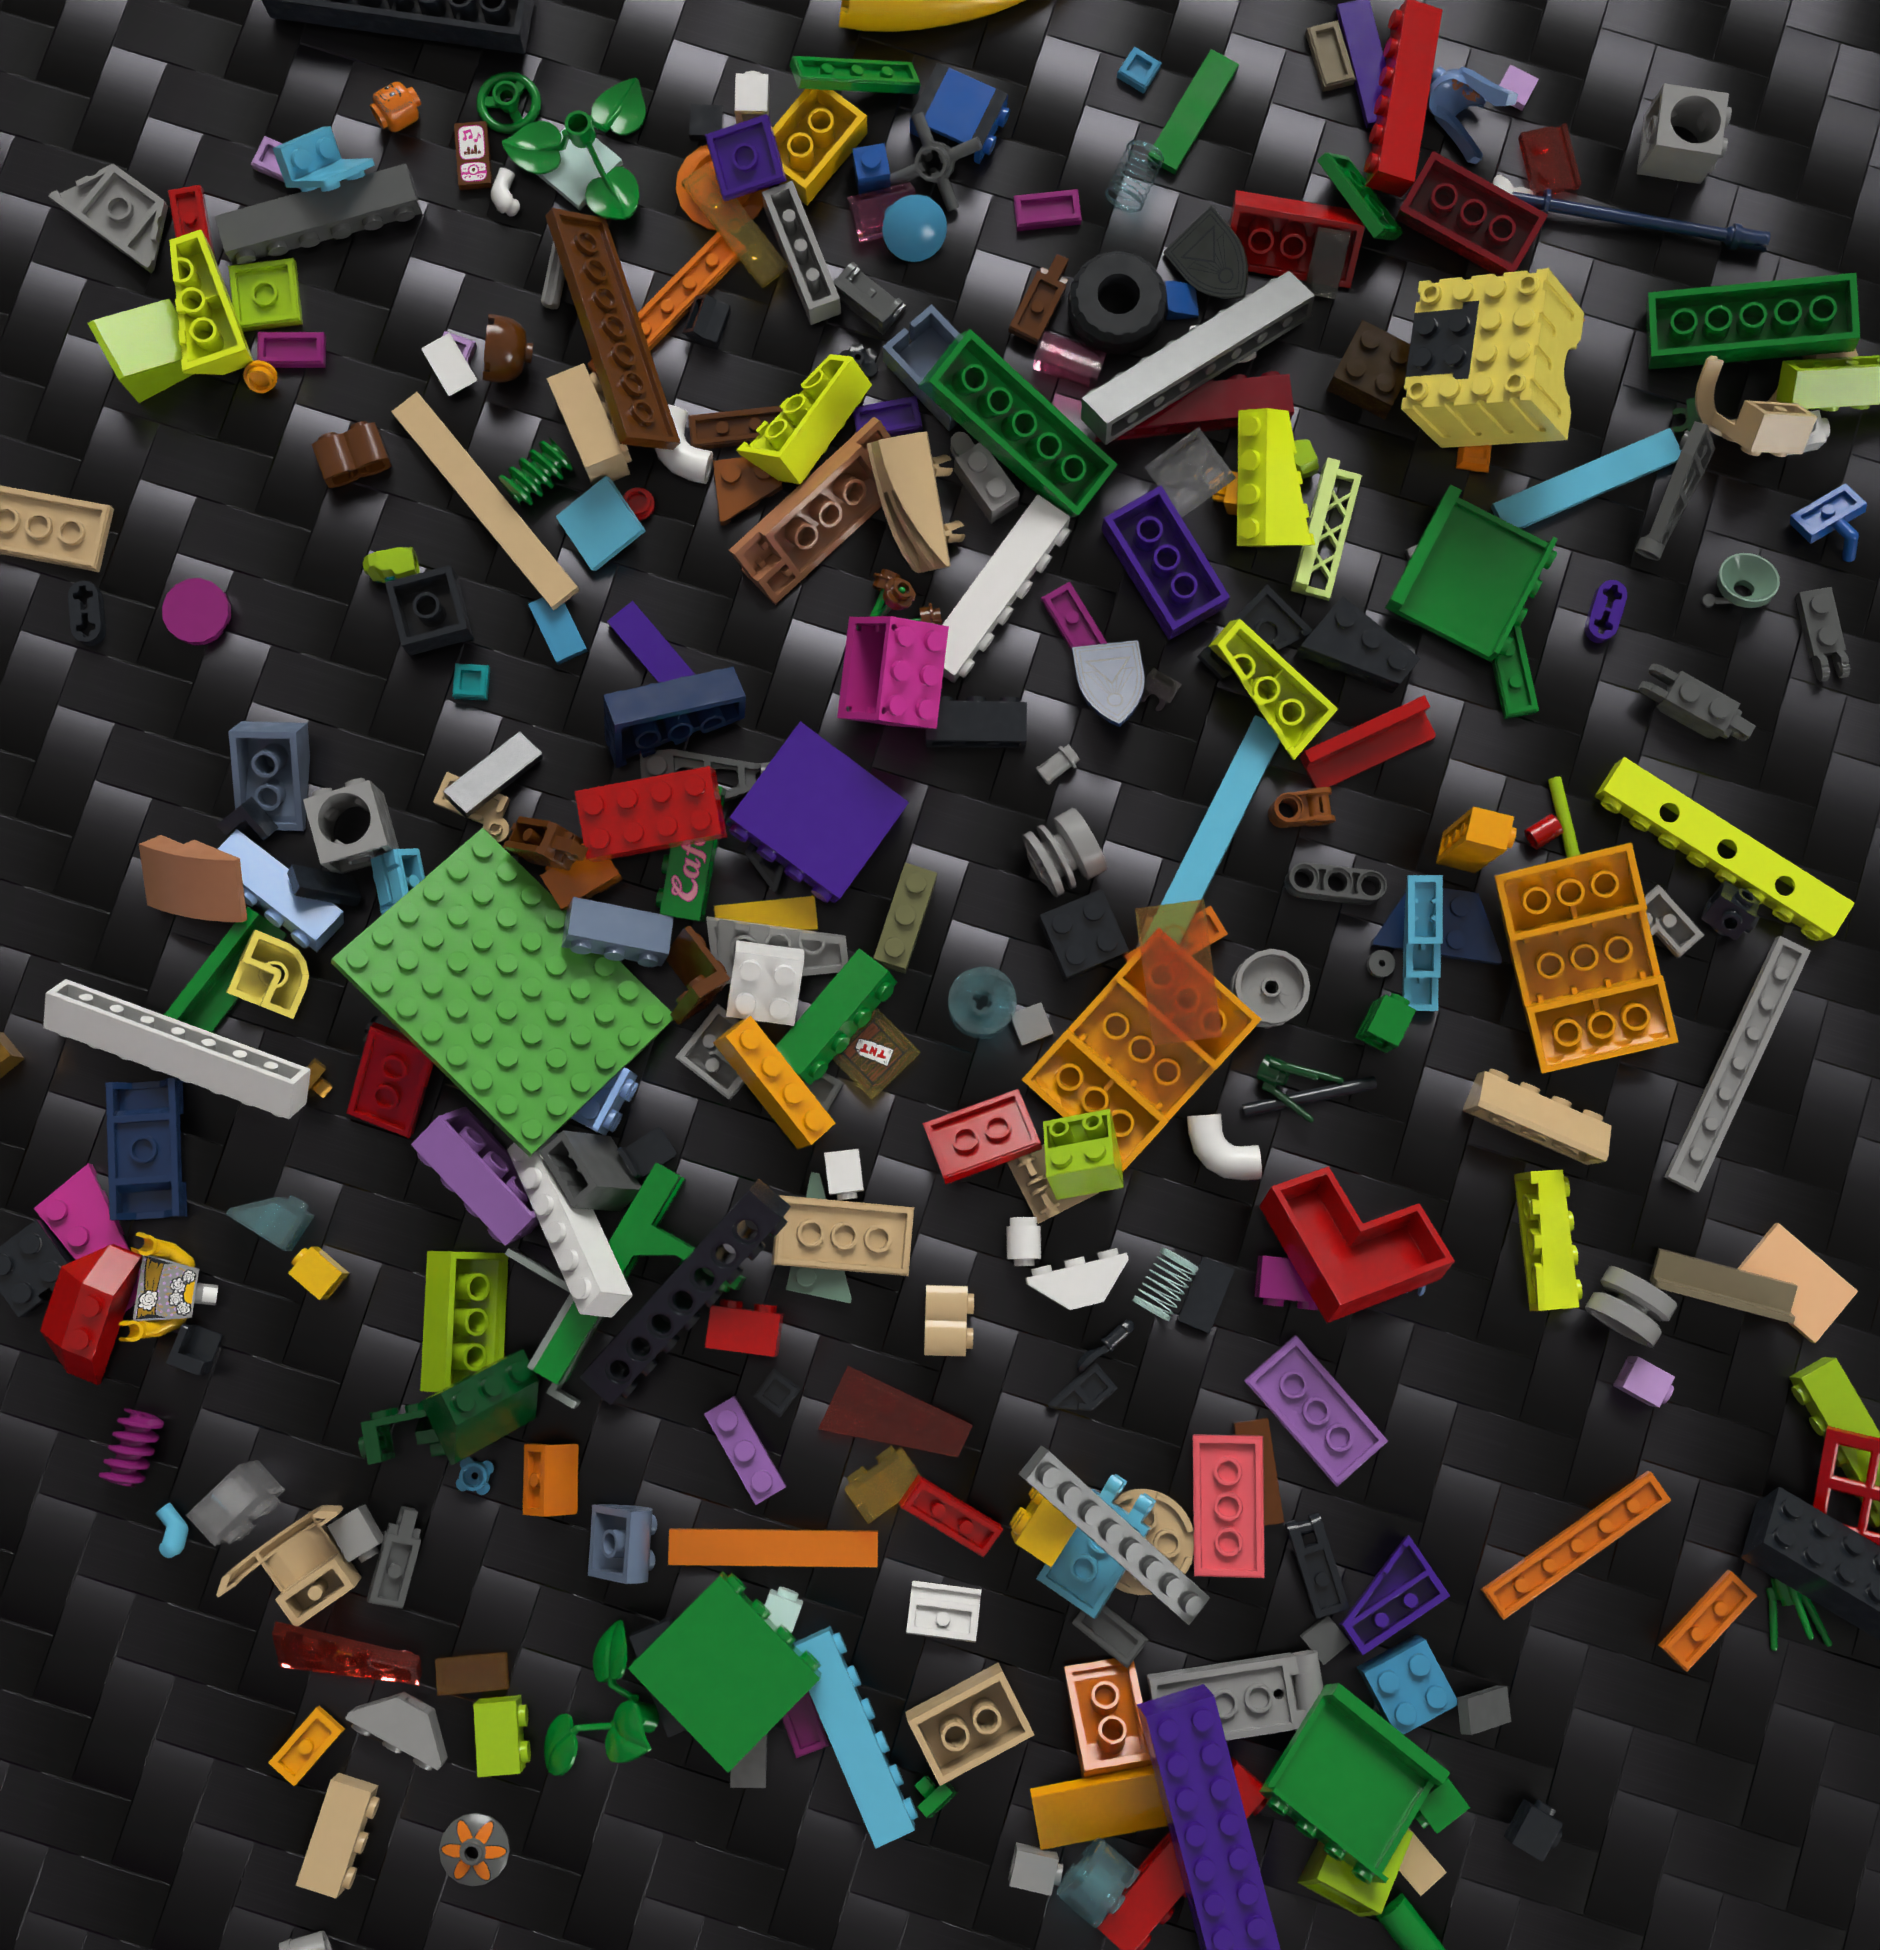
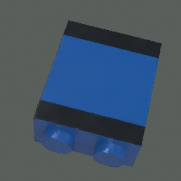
M937 62L911 116L923 112L931 131L960 144L978 136L983 149L974 153V162L980 165L984 155H990L997 140L994 134L998 126L1002 128L1005 126L1011 109L1007 107V93ZM910 116V133L919 137Z

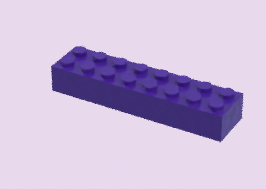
M1204 1684L1137 1704L1200 1950H1281L1215 1696Z

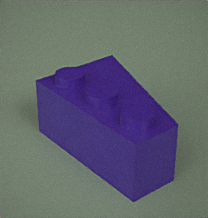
M1408 1535L1404 1537L1339 1625L1358 1654L1364 1655L1450 1597V1594Z

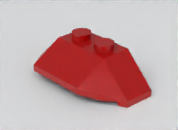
M110 1244L61 1266L40 1332L67 1373L96 1385L101 1384L120 1329L119 1322L123 1320L142 1263V1255L115 1244Z

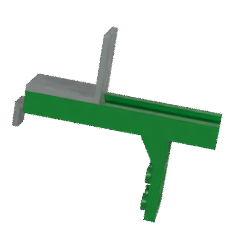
M657 1162L654 1164L608 1242L625 1280L628 1279L641 1256H677L681 1258L678 1264L680 1265L695 1249L693 1246L658 1227L686 1179ZM507 1249L505 1255L570 1292L561 1273L520 1249ZM702 1268L706 1274L714 1277L709 1269ZM740 1274L731 1285L725 1281L719 1289L726 1293L730 1292L731 1288L740 1290L746 1277ZM570 1293L527 1368L552 1382L546 1392L547 1394L575 1409L581 1401L561 1388L568 1381L605 1317L580 1314Z

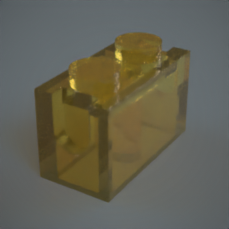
M892 1445L875 1457L878 1463L866 1470L862 1466L847 1477L849 1484L845 1486L844 1490L868 1524L896 1505L917 1475L922 1476L902 1446L896 1450Z

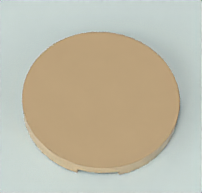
M1133 1489L1120 1493L1114 1503L1130 1513L1141 1494L1146 1493L1156 1500L1154 1507L1143 1521V1523L1151 1527L1145 1539L1179 1570L1186 1574L1193 1560L1194 1530L1189 1517L1182 1507L1169 1496L1151 1489ZM1127 1571L1124 1572L1115 1587L1125 1593L1134 1595H1152L1150 1591Z

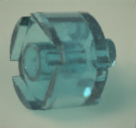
M987 966L972 968L960 974L953 982L948 997V1012L953 1024L962 1033L974 1038H991L1001 1033L1011 1022L1017 1005L1016 993L1009 978L1001 971ZM982 995L987 996V1003L991 1007H983L982 1010H978L976 1008L977 1003L973 999H980Z
M1100 1837L1096 1838L1081 1853L1084 1857L1077 1865L1074 1863L1071 1865L1056 1891L1062 1901L1094 1928L1100 1925L1108 1911L1114 1914L1120 1908L1126 1898L1122 1891L1125 1887L1129 1888L1140 1873L1134 1865Z

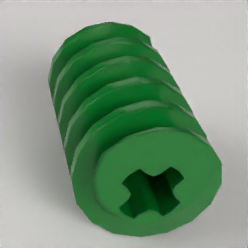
M550 437L551 445L543 440L538 443L541 453L534 449L528 451L531 462L524 458L518 460L521 471L513 466L508 468L511 479L504 475L498 477L501 485L520 507L521 501L529 505L533 504L530 495L532 492L540 497L543 496L540 487L542 483L549 488L554 487L550 478L552 475L562 480L564 478L560 469L562 466L569 471L574 470L566 454Z

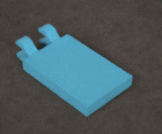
M1117 1474L1110 1476L1101 1493L1091 1489L1146 1538L1151 1527L1143 1523V1521L1154 1507L1155 1499L1146 1493L1141 1494L1130 1513L1114 1503L1128 1482ZM1077 1527L1053 1566L1050 1567L1045 1564L1036 1579L1095 1619L1100 1614L1126 1570Z

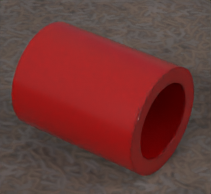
M1552 814L1524 830L1528 842L1536 850L1564 832L1559 820Z

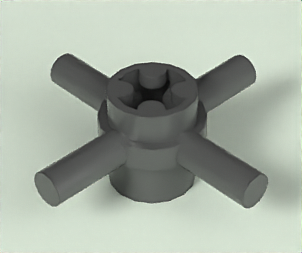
M917 113L911 116L922 147L916 155L915 164L890 174V182L893 187H896L921 176L926 181L937 183L947 212L959 207L948 178L954 171L955 161L982 150V144L978 136L952 148L945 143L934 141L924 113ZM933 152H938V157L941 163H943L942 170H939L937 167L929 168L927 162L933 159Z

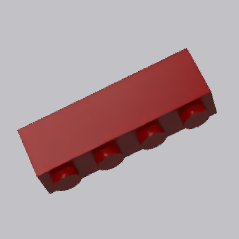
M1235 191L1229 226L1238 236L1244 247L1249 272L1280 277L1290 271L1298 280L1351 288L1365 225L1353 209Z

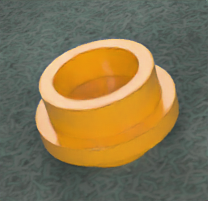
M256 360L246 365L243 377L249 389L256 393H266L275 387L278 374L271 364Z

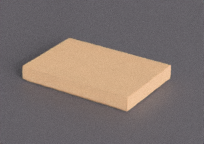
M1775 1223L1737 1268L1794 1283L1798 1286L1791 1313L1795 1316L1794 1324H1789L1811 1343H1816L1858 1292V1290L1779 1223Z

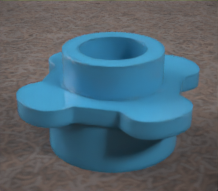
M466 1457L461 1460L460 1467L462 1469L459 1473V1479L456 1480V1487L460 1491L469 1490L476 1491L479 1495L486 1494L490 1490L488 1481L490 1474L494 1471L493 1463L489 1460L484 1462L474 1461L472 1457ZM474 1472L478 1474L477 1479L472 1478Z

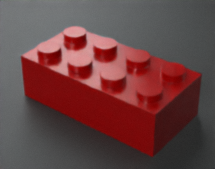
M710 766L575 791L583 843L588 848L586 859L593 862L727 838L716 770Z

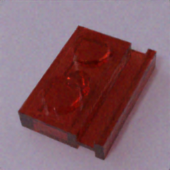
M1567 123L1562 124L1560 127L1553 128V126L1520 133L1518 140L1533 195L1543 196L1546 188L1551 189L1552 194L1565 192V190L1572 188L1573 190L1579 189L1582 182Z

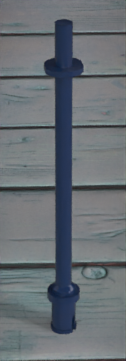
M1547 188L1543 196L1512 192V195L1546 214L1549 211L1723 241L1729 250L1743 248L1765 253L1767 246H1764V244L1769 245L1770 231L1743 228L1742 224L1734 223L1728 228L1554 199L1552 198L1551 189Z

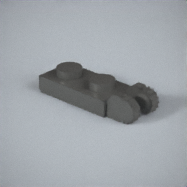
M1832 587L1799 592L1795 598L1809 659H1812L1816 678L1819 682L1830 679V668L1826 657L1832 655L1836 675L1839 678L1849 677L1851 668L1848 655L1845 652L1846 647Z

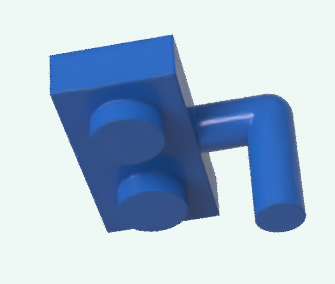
M1845 483L1790 515V525L1810 544L1836 530L1844 538L1842 559L1846 562H1852L1856 558L1859 533L1848 522L1865 513L1867 503Z

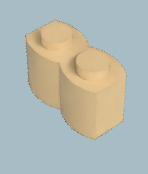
M926 1285L924 1355L966 1356V1349H973V1328H967V1314H974V1293H968V1286Z

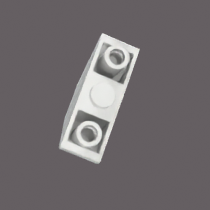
M1115 1248L1097 1253L1099 1260L1086 1263L1083 1256L1064 1261L1066 1268L1052 1271L1051 1265L1031 1269L1032 1276L1025 1278L1026 1284L1068 1310L1105 1301L1128 1262L1127 1253L1119 1254L1118 1249Z

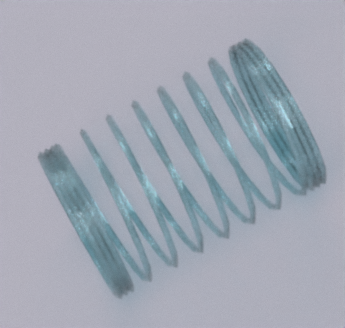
M1131 140L1126 145V151L1123 152V157L1120 160L1121 163L1118 164V169L1115 170V175L1112 176V181L1109 182L1105 196L1117 208L1134 213L1141 211L1145 199H1147V195L1150 192V187L1153 186V181H1155L1156 175L1164 162V156L1157 147L1146 141ZM1129 145H1137L1149 150L1160 162L1155 163L1147 155L1136 150H1130ZM1132 151L1137 152V153H1140V154L1146 156V157L1149 158L1152 162H1148V161H1146V160L1141 159L1140 157H1138L1137 155H1135ZM1126 157L1133 158L1137 162L1148 166L1151 170L1131 163ZM1122 158H1125L1128 162H1122ZM1123 163H1127L1141 169L1148 176L1138 174L1128 169ZM1122 164L1125 168H1119V165ZM1119 170L1122 174H1116V171ZM1121 170L1130 171L1141 177L1145 182L1135 180L1125 175ZM1146 171H1153L1154 175L1150 176ZM1116 176L1120 181H1114L1113 178ZM1118 176L1127 177L1138 183L1142 188L1129 185ZM1143 177H1150L1151 181L1147 182ZM1115 182L1126 184L1132 187L1134 190H1136L1139 194H1136L1124 187H1120ZM1140 183H1147L1148 188H1144ZM1137 189H1144L1145 194H1141ZM1112 190L1124 199L1138 202L1140 206H1129L1113 199L1108 191ZM1114 190L1124 192L1133 197L1135 200L1123 197L1120 194L1116 193Z

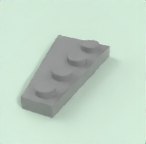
M708 916L706 919L710 952L716 960L724 965L727 975L730 977L727 984L731 982L736 940L803 949L804 965L802 976L838 973L848 962L845 935Z

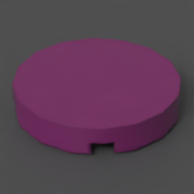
M202 578L186 579L176 584L166 594L162 605V617L168 631L179 640L191 645H205L218 639L224 633L223 630L227 624L229 625L231 619V604L225 592L213 582Z

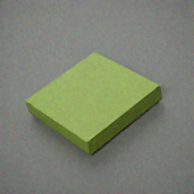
M294 258L228 266L232 305L243 332L303 325L297 264Z

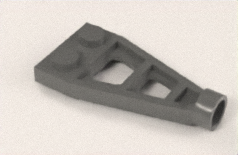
M1695 421L1691 431H1686L1681 439L1679 449L1682 451L1652 529L1647 536L1640 537L1635 548V552L1645 558L1660 560L1671 534L1703 477L1715 450L1707 424Z
M676 749L655 750V754L644 758L640 753L641 779L674 773L680 768L695 769L710 766L714 770L736 771L739 783L735 788L726 789L724 802L745 796L757 781L756 774L758 772L762 774L770 763H752Z

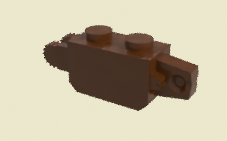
M519 816L517 822L513 823L511 827L513 832L509 840L505 841L503 848L508 853L521 857L532 864L570 870L576 860L583 861L588 851L586 846L581 845L583 839L560 825L547 820Z

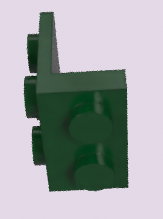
M421 1402L405 1406L406 1413L399 1414L398 1407L370 1413L371 1420L361 1422L363 1436L359 1437V1450L362 1458L367 1457L368 1465L395 1458L390 1424L427 1416Z

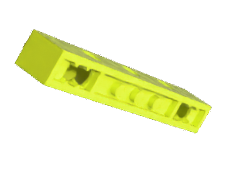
M1626 757L1614 764L1594 796L1602 801L1601 805L1608 811L1616 814L1620 812L1629 818V822L1633 827L1644 832L1648 830L1659 837L1658 841L1663 846L1672 850L1678 849L1686 854V859L1693 865L1700 868L1706 867L1716 873L1715 877L1721 883L1727 880L1739 889L1743 888L1750 891L1760 901L1759 904L1763 903L1773 910L1772 913L1775 917L1784 922H1793L1802 928L1801 932L1806 937L1812 940L1824 941L1834 937L1855 904L1850 899ZM1662 805L1678 815L1676 821L1666 822L1661 818L1660 808ZM1719 842L1736 852L1735 856L1731 859L1722 858L1717 851ZM1779 879L1794 889L1793 892L1788 896L1779 894L1775 889L1776 880Z

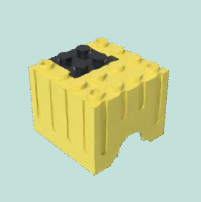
M1537 269L1536 273H1529L1527 270L1506 272L1504 276L1498 277L1495 274L1471 276V279L1464 280L1462 277L1440 279L1438 283H1432L1430 280L1419 281L1418 293L1420 301L1416 302L1404 385L1407 393L1406 398L1402 399L1401 409L1441 448L1568 440L1571 409L1570 396L1565 386L1564 366L1568 350L1576 349L1577 344L1581 340L1584 312L1550 269Z

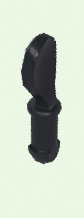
M1126 1319L1105 1339L1102 1338L1101 1342L1103 1345L1101 1347L1091 1349L1082 1355L1077 1363V1370L1082 1373L1097 1357L1108 1351L1113 1352L1114 1348L1135 1329L1134 1323Z

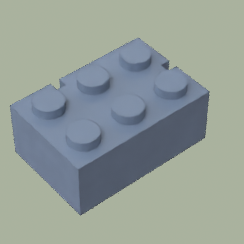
M931 304L910 322V339L913 342L909 344V331L903 328L883 346V362L940 423L950 431L958 423L918 387L946 349L960 334Z

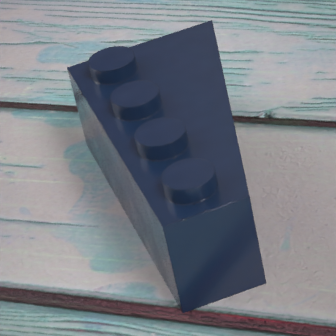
M734 667L716 669L711 672L684 676L674 680L652 683L603 695L605 740L615 767L619 768L626 765L627 758L640 753L643 758L655 754L654 748L671 741L675 745L683 743L696 731L701 730L705 734L744 719L746 695Z

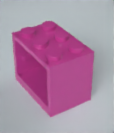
M892 616L849 617L837 718L897 727L937 729L949 626Z

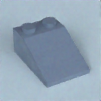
M241 721L228 731L235 809L252 796L279 827L277 830L304 831L306 827V809L303 799L308 796L310 764L308 723Z

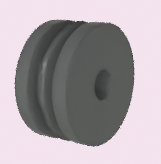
M1386 950L1375 951L1367 959V971L1375 978H1384L1390 975L1395 969L1393 955Z

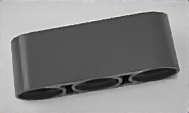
M1299 863L1295 865L1286 875L1284 881L1287 892L1294 897L1358 905H1371L1385 894L1387 889L1386 879L1380 872L1315 863ZM1301 872L1306 874L1310 881L1309 887H1299L1294 881L1295 873ZM1331 876L1338 877L1343 883L1342 891L1336 892L1330 889L1328 878ZM1363 880L1374 883L1376 887L1375 895L1370 896L1363 892L1361 887Z

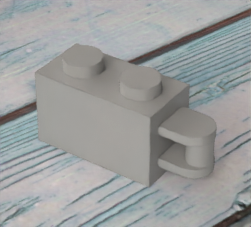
M955 433L951 437L950 446L951 454L955 458L954 472L992 524L1018 507L1020 493L990 451L980 442L975 445L966 433Z

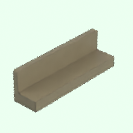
M1658 1248L1649 1280L1656 1288L1794 1324L1795 1316L1791 1313L1798 1287L1796 1284Z

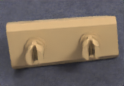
M927 431L867 443L871 466L885 517L902 555L912 570L922 573L950 567L947 544L962 542L965 538V534H952V530L964 526L962 522L954 521L943 524L936 477L951 475L953 468L939 466L941 463L952 460L950 456L944 454L932 457Z

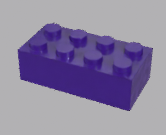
M1162 485L1104 517L1101 531L1168 640L1226 608L1230 599L1228 592Z

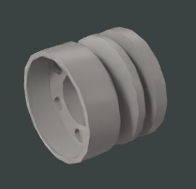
M1071 808L1053 819L1057 834L1052 835L1044 825L1037 827L1041 843L1031 831L1023 834L1022 837L1027 849L1028 860L1034 872L1055 897L1064 894L1061 879L1068 888L1073 889L1076 887L1074 870H1077L1086 880L1107 870L1106 860L1095 836L1084 818L1075 808Z

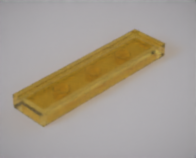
M708 162L681 181L686 192L762 288L788 270V264L737 199L726 202L723 200L716 173Z

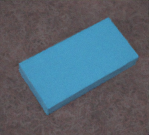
M543 597L528 604L557 665L588 651L565 603L554 611Z

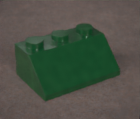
M524 1349L505 1356L420 1401L451 1465L456 1464L536 1419L539 1380L535 1372L527 1368L529 1360Z

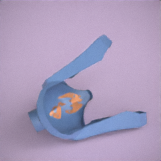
M1439 66L1432 74L1427 106L1429 111L1435 116V120L1458 146L1466 161L1477 164L1482 160L1483 153L1455 116L1470 106L1483 108L1487 101L1494 106L1515 105L1518 94L1491 82L1468 68L1461 67L1460 69H1448L1446 71Z

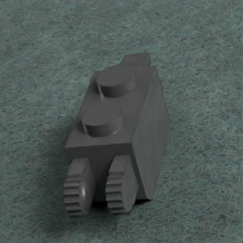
M1657 663L1651 664L1648 670L1649 674L1668 686L1664 690L1651 682L1642 681L1638 689L1644 695L1658 702L1656 708L1661 713L1706 738L1716 739L1721 736L1727 739L1730 735L1741 741H1746L1750 738L1756 726L1741 717L1742 711L1738 709L1741 703L1683 671L1677 674Z

